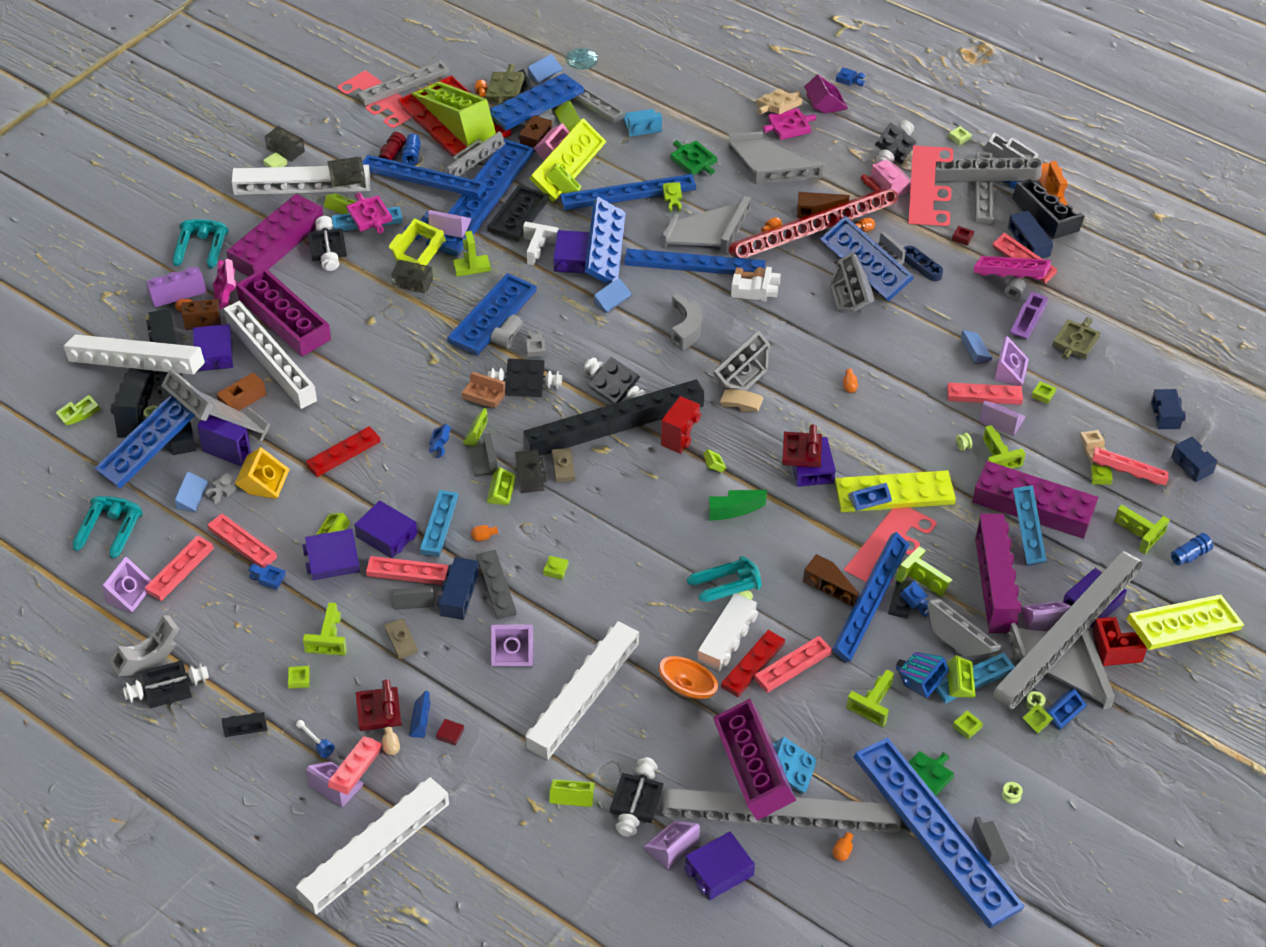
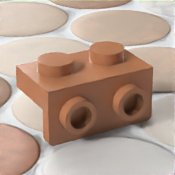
M471 372L470 382L462 391V398L495 409L505 397V382Z

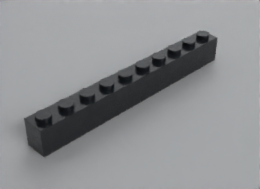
M170 308L148 312L149 320H146L148 331H152L148 333L150 342L177 345ZM155 371L156 381H160L157 384L159 395L162 394V397H159L161 404L171 395L162 387L168 372ZM191 420L167 443L168 448H172L173 455L196 451Z
M695 379L523 431L524 448L529 458L532 459L552 453L554 449L569 448L655 422L664 418L680 396L700 404L701 408L704 407V390L699 381Z

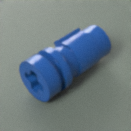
M409 134L406 138L402 152V162L405 164L415 165L418 162L421 147L418 135Z
M1201 533L1190 539V542L1172 551L1171 558L1176 565L1188 564L1197 559L1198 556L1213 549V542L1206 533Z

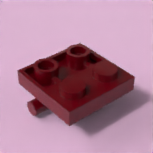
M815 424L810 425L809 433L784 431L782 465L821 468L822 434H817V426Z
M390 680L382 681V689L356 692L359 731L402 726L398 688L391 687Z

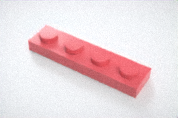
M1003 233L992 244L994 249L1009 258L1043 260L1006 233ZM1051 265L1045 277L1039 280L1046 284L1057 273V269Z
M948 383L947 399L948 401L984 403V401L999 404L1022 405V386Z
M1095 447L1093 450L1092 460L1098 465H1107L1113 467L1118 472L1125 471L1131 473L1136 478L1148 479L1156 485L1162 484L1166 486L1169 479L1168 471Z
M220 514L207 525L208 530L261 568H265L267 564L269 565L277 558L273 550L224 514Z
M197 535L145 587L146 593L162 601L214 549L213 544Z
M370 556L366 575L367 577L443 585L444 580H447L449 565Z
M818 636L755 674L754 680L766 693H769L832 654V648Z
M363 736L330 778L328 787L348 795L380 753L382 743Z

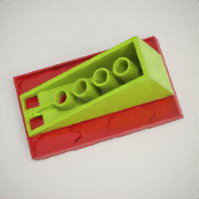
M452 75L398 99L402 109L452 157L478 139L484 142L498 132L502 133L503 139L512 135L510 129L505 131L492 121L487 99L471 94Z

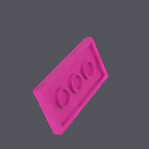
M981 256L974 265V273H979L982 276L996 274L998 277L1014 275L1015 278L1031 276L1033 279H1041L1049 271L1051 260Z

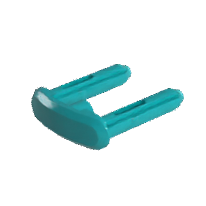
M193 219L181 222L179 225L181 231L172 258L173 265L179 266L183 262L191 234L198 232L197 236L199 238L206 239L208 233L211 232L214 233V238L206 263L208 268L213 269L217 265L225 235L229 233L228 227L222 222L206 219Z
M93 497L90 500L91 506L72 542V548L74 551H79L84 547L102 510L107 511V516L113 520H117L120 513L125 512L127 515L109 549V556L115 559L121 554L137 519L143 516L142 509L138 504L119 497Z
M740 556L737 561L693 573L686 579L689 585H698L737 573L738 581L704 590L700 593L698 599L701 602H710L753 588L760 590L762 587L760 571L757 565L745 556Z

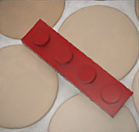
M368 426L308 459L306 466L318 477L380 443V437Z
M768 629L721 682V688L739 697L754 680L755 674L762 671L783 647L785 639Z

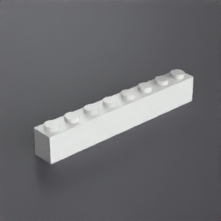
M369 165L233 168L232 187L234 195L370 191Z
M238 301L225 307L226 323L230 324L233 332L300 409L316 402L317 398L313 383L245 306Z
M76 334L63 346L69 362L168 372L170 369L177 373L192 375L205 363L201 348L195 346Z
M619 621L614 627L609 628L604 640L597 643L592 655L586 657L580 670L577 669L574 672L572 680L568 684L566 683L560 695L551 701L549 709L542 713L537 720V724L527 731L525 739L528 750L546 760L551 757L638 646V631Z
M431 777L425 782L418 784L413 792L402 797L393 808L386 810L380 819L370 823L359 836L353 837L347 846L337 850L331 859L326 863L320 864L309 877L303 878L298 883V886H296L298 898L315 915L318 914L449 805L448 792Z

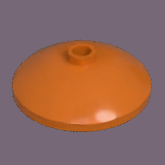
M670 656L664 658L659 665L658 670L663 682L680 696L691 699H706L712 697L718 689V683L714 675L707 668L693 660L679 656Z

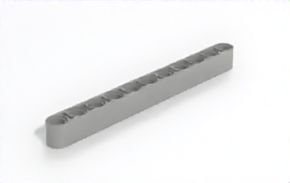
M1125 551L1121 552L997 686L993 698L1008 708L1014 709L1138 574L1143 561Z
M669 789L664 791L662 814L668 818L896 833L901 829V817L891 804L795 797V802L757 821L748 808L743 794Z

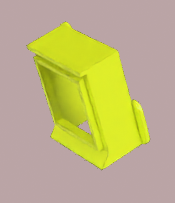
M414 218L403 234L396 235L389 248L396 261L424 274L425 267L441 245L446 242L443 230H439ZM419 234L431 241L418 260L404 253Z

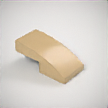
M725 389L720 404L722 407H739L741 412H758L763 397L748 391Z
M1099 430L1080 432V438L1091 465H1098L1092 460V453L1095 447L1106 450L1104 438Z

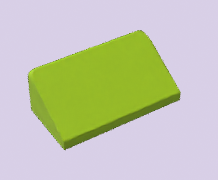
M570 100L554 110L560 124L563 123L568 131H571L580 121Z
M557 164L547 175L563 193L577 192L582 188L560 164Z
M333 193L326 195L324 207L339 214H347V205L357 201Z
M486 408L473 420L463 444L474 447L477 445L487 425Z
M499 467L493 473L486 502L509 505L516 475Z
M343 512L328 514L316 535L346 530L350 520Z
M955 655L947 662L949 668V695L951 697L974 698L976 694L973 664L971 661Z
M553 779L550 787L549 802L551 804L592 807L595 783Z

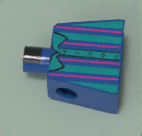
M915 652L907 661L900 659L896 664V670L899 671L903 684L925 698L930 696L949 673L945 658L938 655Z

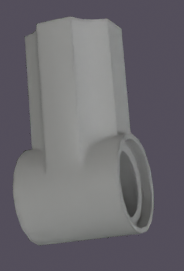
M509 316L500 328L496 327L491 335V342L505 348H510L514 342L515 335L523 326V321L520 320L519 316Z

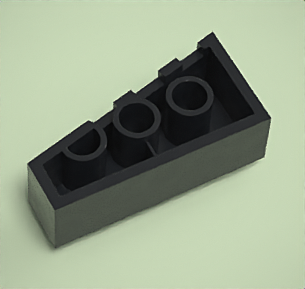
M1031 179L1017 182L1012 199L1024 211L1029 210L1031 215L1036 218L1040 227L1052 239L1080 231L1085 217L1084 214L1081 212L1077 214L1073 211L1072 206L1069 204L1065 206L1059 202L1060 198L1047 194L1045 188Z
M129 368L128 372L124 374V381L120 383V390L115 395L114 403L111 404V414H114L117 438H126L144 421V410L148 407V399L151 397L154 385L153 370Z

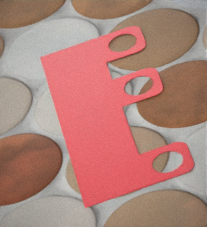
M365 70L338 85L337 88L343 93L348 94L358 88L365 90L383 82ZM350 84L352 89L346 91L342 89V86ZM398 93L366 106V110L374 115L385 109L392 111L394 114L383 120L384 123L392 128L412 118L399 105L398 99L402 96ZM372 105H379L381 109L379 111H372L370 107ZM390 118H397L399 122L397 124H390L388 120Z
M913 145L909 224L948 226L950 224V212L933 210L934 201L951 200L950 187L935 186L936 162H951L953 160L952 148ZM947 150L950 153V157L942 159L939 153ZM940 189H945L948 191V196L940 198L937 192ZM938 214H945L947 220L944 223L938 222L936 220Z
M910 507L892 508L845 567L844 571L867 582L892 533L897 532L906 541L914 543V549L906 551V554L911 555L920 546V543L905 535L912 526L928 534L934 529L937 522ZM923 519L931 522V527L923 529L919 526V521Z

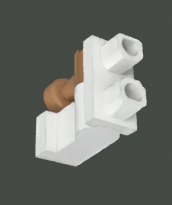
M736 267L732 281L731 297L752 300L761 299L764 302H767V297L777 298L778 286L776 285H780L781 274L772 273V267H766V269L758 267L754 272H744L743 268Z

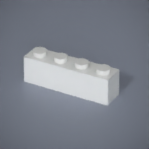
M737 593L733 595L699 648L697 663L718 672L721 671L723 666L728 665L732 651L738 649L741 637L746 636L749 624L757 618V602Z

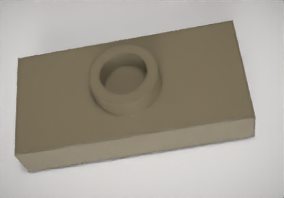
M571 448L552 450L556 483L575 481Z
M404 618L384 625L398 659L418 653V648Z

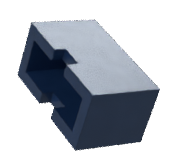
M1154 389L1151 405L1153 413L1158 414L1155 417L1157 428L1180 429L1182 421H1185V411L1181 408L1182 400L1181 397H1178L1177 390Z
M1193 436L1176 444L1171 456L1174 462L1195 482L1213 474L1217 464V460L1208 451L1204 452L1202 445Z

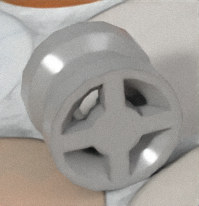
M1011 278L1005 288V295L1013 300L1019 299L1025 290L1026 284L1021 278Z

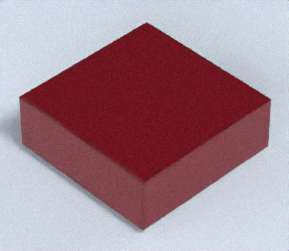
M958 226L952 235V241L968 246L975 231Z
M444 719L436 734V739L456 746L464 731V725Z

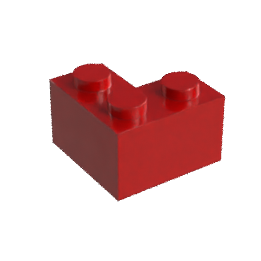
M681 396L677 399L661 421V446L679 454L689 447L692 426L695 423L697 424L701 418L700 404Z
M1116 617L1096 619L1092 635L1103 666L1143 662L1147 647L1136 632L1121 633Z

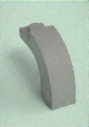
M676 293L672 295V309L684 321L672 328L671 341L684 351L692 346L701 335L702 311L695 300L688 302L686 298Z
M163 615L153 633L145 641L130 647L118 646L109 660V664L118 676L142 673L141 671L156 666L175 648L176 644L173 642V639L179 631L178 626L170 616Z

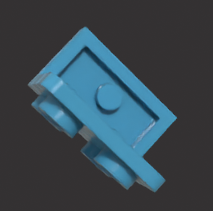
M648 109L625 113L626 117L623 119L630 137L662 132L661 112L655 113V110Z
M785 737L774 743L772 742L790 786L800 793L806 792L816 765V758Z

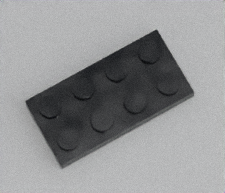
M518 185L488 224L487 231L519 241L524 234V223H532L549 201V195Z

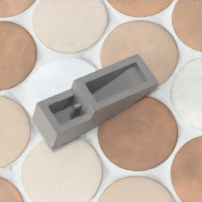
M995 132L983 148L984 151L993 153V156L998 158H1037L1039 155L1013 137L1006 140Z

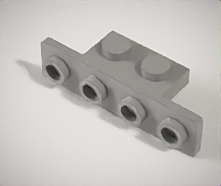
M498 132L484 142L478 139L453 157L454 163L447 167L448 174L460 176L504 146L505 142L502 133Z

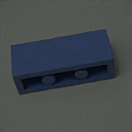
M1029 210L1010 215L1008 229L1017 242L1040 258L1050 257L1053 242Z
M455 557L453 564L449 565L447 571L448 579L444 580L442 585L443 594L442 596L439 595L437 600L440 616L464 620L479 575L478 561Z

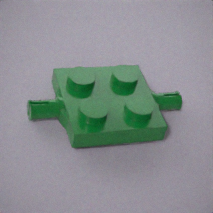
M678 140L673 142V146L677 150L670 154V159L688 174L695 175L702 170H705L709 175L714 174L715 169L710 166L717 163V157L695 140L685 145Z
M919 751L908 762L935 796L954 778V772L943 766L949 759L948 754H945V752H942L937 759H932Z

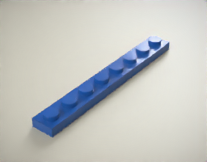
M367 155L360 163V165H369V170L372 173L479 198L486 189L485 182L372 155Z
M688 174L560 194V199L564 210L593 206V202L597 197L606 200L608 203L664 195L662 188L664 183L680 182L681 192L696 190V183L693 175Z
M627 248L625 265L734 275L736 267L743 268L744 272H754L758 267L765 269V260Z
M897 532L890 535L832 648L845 663L852 660L910 545Z

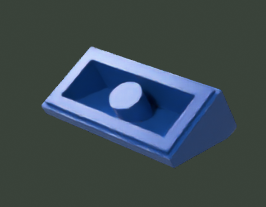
M887 483L848 494L856 511L892 501Z
M1072 689L1065 692L1045 711L1053 718L1050 723L1060 730L1087 705L1078 692Z
M424 691L414 703L409 732L410 737L424 738L426 735L431 704L428 691Z

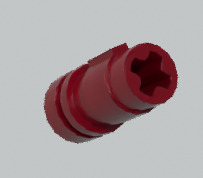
M393 132L388 138L387 144H384L378 157L393 160L398 151L405 145V136L400 132Z

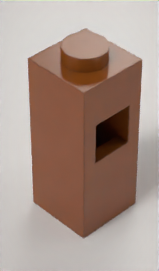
M253 372L218 392L217 399L240 411L266 395L265 384Z

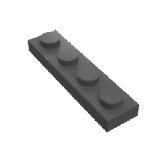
M496 550L476 554L496 619L516 615V608Z

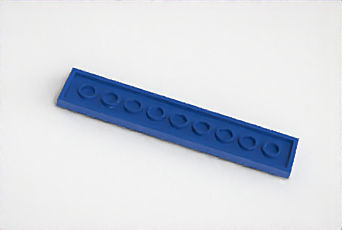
M504 139L505 145L492 154L473 179L485 182V191L479 198L462 194L448 214L471 218L466 232L472 231L474 235L534 154L533 147ZM465 234L463 238L444 235L446 242L441 245L438 251L458 257L464 249L462 240L465 239ZM430 239L426 241L427 246L430 244Z
M888 737L855 753L853 758L989 929L1023 910L1025 907Z

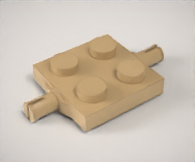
M776 89L774 92L756 99V106L760 107L757 109V112L760 115L765 112L782 114L802 105L801 93L799 91L787 93L782 89Z

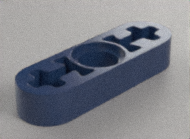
M914 246L904 247L906 251L904 261L931 281L942 279L943 268ZM918 262H925L926 265H920Z

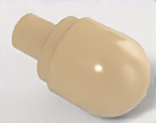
M386 727L384 729L385 735L382 737L383 750L387 755H395L400 750L399 738L393 733L392 727Z

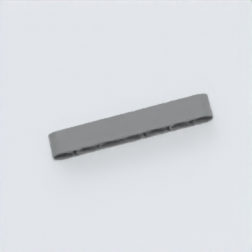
M1038 158L953 159L951 162H936L935 182L1024 181L1028 179L1035 181L1042 176V162Z

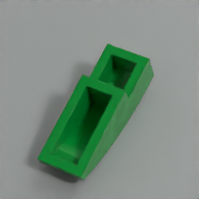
M728 490V496H709V521L735 518L760 509L766 505L767 490Z

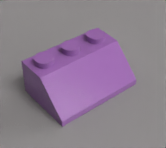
M189 267L181 272H171L167 276L154 277L146 281V290L154 307L207 293L199 267Z

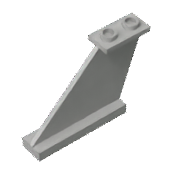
M762 131L729 134V149H734L755 174L756 185L822 178V161L811 162L762 139Z
M744 196L741 202L679 220V214H675L673 219L669 220L666 231L662 232L663 248L666 249L668 244L721 246V252L727 253L729 246L733 243L750 211L751 197Z
M169 369L162 387L200 420L206 421L210 414L247 428L258 440L263 441L270 424L254 410L248 407L244 414L198 391L176 371Z
M1011 623L1010 630L1007 632V641L1013 647L1014 660L1019 663L1047 632L1020 629L1016 627L1015 623ZM1086 630L1046 674L1099 701L1103 709H1109L1112 707L1115 695L1090 633Z

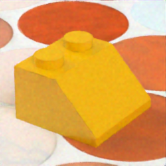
M260 447L247 455L235 484L249 495L276 499L290 469Z

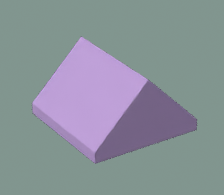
M432 210L428 212L429 225L443 230L444 235L463 238L471 221V218Z
M1008 336L1004 337L995 381L1021 386L1024 382L1029 359Z
M984 401L980 422L988 426L992 425L995 429L1014 436L1026 416L996 403Z
M124 557L101 587L107 604L132 613L146 596L145 587L152 580L127 557Z
M1058 601L1021 606V611L1028 630L1047 631L1055 625L1071 606Z
M533 624L491 625V666H533Z
M333 762L307 766L306 772L309 786L342 808L364 784V782L359 780L349 794L346 795L328 787L330 778L339 766Z
M674 820L648 842L644 848L668 870L699 843L700 826L698 823Z

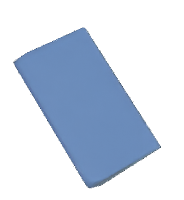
M550 54L528 67V77L539 84L562 71V67L555 57Z
M617 278L594 295V304L607 313L630 297L632 293L622 280Z
M962 330L961 340L975 364L992 360V356L978 333Z
M187 472L175 498L177 509L196 512L208 481Z

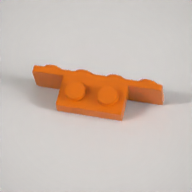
M1056 161L1042 163V176L1038 179L1040 186L1047 190V194L1060 198L1059 202L1066 206L1067 202L1064 193L1068 183L1062 174L1061 167L1058 166Z

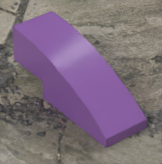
M1031 291L1026 303L1023 304L1010 334L1028 339L1047 306L1048 297Z

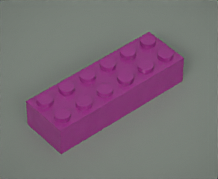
M298 194L293 195L226 251L227 258L232 260L233 268L248 277L263 268L270 269L308 236V232L316 230L315 221L318 217L323 216L322 206Z
M266 268L236 284L238 299L300 356L303 357L331 340L329 324Z
M986 461L975 486L973 503L1018 517L1013 488L1033 485L1040 525L1082 539L1085 538L1095 512L1098 496Z
M980 514L975 536L988 633L1009 632L1011 623L1018 625V613H1021V601H1017L1019 587L1015 585L1016 569H1012L1014 556L1013 553H1010L1011 538L1007 537L1009 524L1005 522L1004 514Z
M749 698L713 717L745 802L756 820L758 821L795 802L796 798L762 717L752 700Z

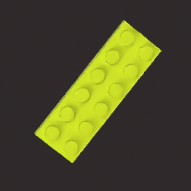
M583 118L529 179L543 193L548 194L549 199L554 202L562 191L547 177L548 173L557 164H560L575 178L606 141Z
M948 470L835 478V488L841 512L856 511L848 497L849 493L887 483L892 501L859 511L954 505L956 502Z
M1222 595L1130 613L1126 618L1148 650L1241 630L1244 626Z

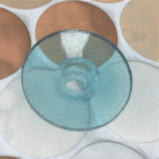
M576 48L567 54L566 61L573 68L588 69L597 63L598 56L591 49Z

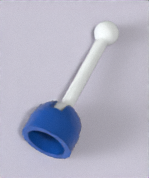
M302 720L297 721V728L304 730L317 743V753L322 758L329 757L335 749L334 744L327 739L319 740L305 726Z

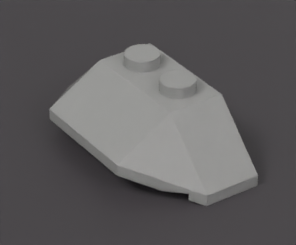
M854 252L838 260L837 268L830 283L838 311L855 312L875 300L871 286Z
M758 330L715 367L713 374L724 387L735 390H748L768 371L770 343Z
M936 599L928 602L933 633L939 637L941 642L949 644L954 648L958 655L967 657L991 653L1001 649L1002 646L950 606H947L942 600Z

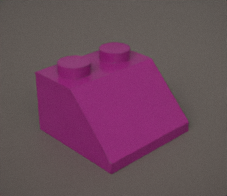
M817 74L804 86L807 92L806 96L812 101L811 105L816 111L820 110L826 114L848 109L838 88L821 75Z

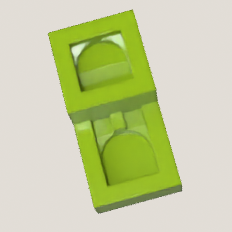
M89 394L75 405L69 402L58 410L56 414L65 425H70L92 416L100 411L101 408Z

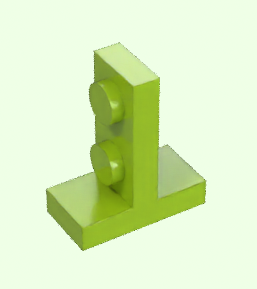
M472 231L465 232V239L462 240L463 248L466 250V252H463L464 258L453 260L456 277L491 271L488 255L476 256Z
M992 425L986 426L983 441L992 454L991 457H988L987 461L1011 469L1023 466L1026 455L1023 448L1009 452L1008 447L1004 445L1000 434L995 431Z
M1121 504L1117 509L1114 522L1128 529L1136 536L1141 537L1139 551L1146 554L1166 533L1170 519L1163 515L1156 524H1153Z
M919 546L900 565L894 579L901 583L910 576L943 597L952 579L924 562L922 558L926 550Z
M328 602L321 635L304 634L303 645L305 653L346 656L347 646L345 637L337 636L336 624H339L341 620V612L337 609V603Z
M886 670L883 676L879 675L875 681L874 689L868 690L865 697L851 691L847 699L846 709L884 727L888 719L889 709L879 705V703L892 686L894 673Z

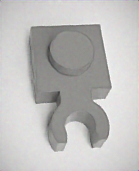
M538 329V334L533 335L531 330H528V339H526L528 357L546 356L545 339L542 338L541 330Z
M226 472L213 483V488L206 491V498L209 499L214 496L212 498L213 503L217 504L220 502L221 496L229 497L239 488L235 484L236 478Z

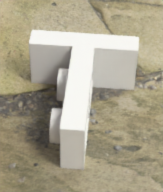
M531 222L524 223V239L531 240L527 250L528 265H534L536 260L540 258L541 248H544L545 243L556 245L558 227Z

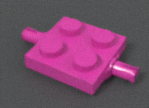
M799 108L788 110L782 114L768 115L770 125L763 126V132L774 131L780 140L811 133V127L808 122L816 121V115L806 116L801 113Z
M360 192L356 193L355 198L357 202L347 205V211L359 231L374 227L377 233L380 234V231L383 233L384 228L382 225L391 222L392 216L379 195L372 198H364Z
M229 259L218 261L217 275L213 282L214 299H218L220 309L228 307L230 293L236 287V281L234 280L235 269L233 268L232 260Z

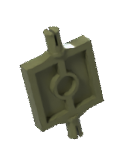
M509 64L506 72H493L485 95L487 101H497V106L518 96L525 77L524 73L513 72L514 64Z
M1086 317L1083 323H1076L1067 319L1052 345L1064 351L1061 355L1063 360L1065 358V361H1067L1071 354L1086 360L1101 335V332L1089 327L1092 323L1091 318Z

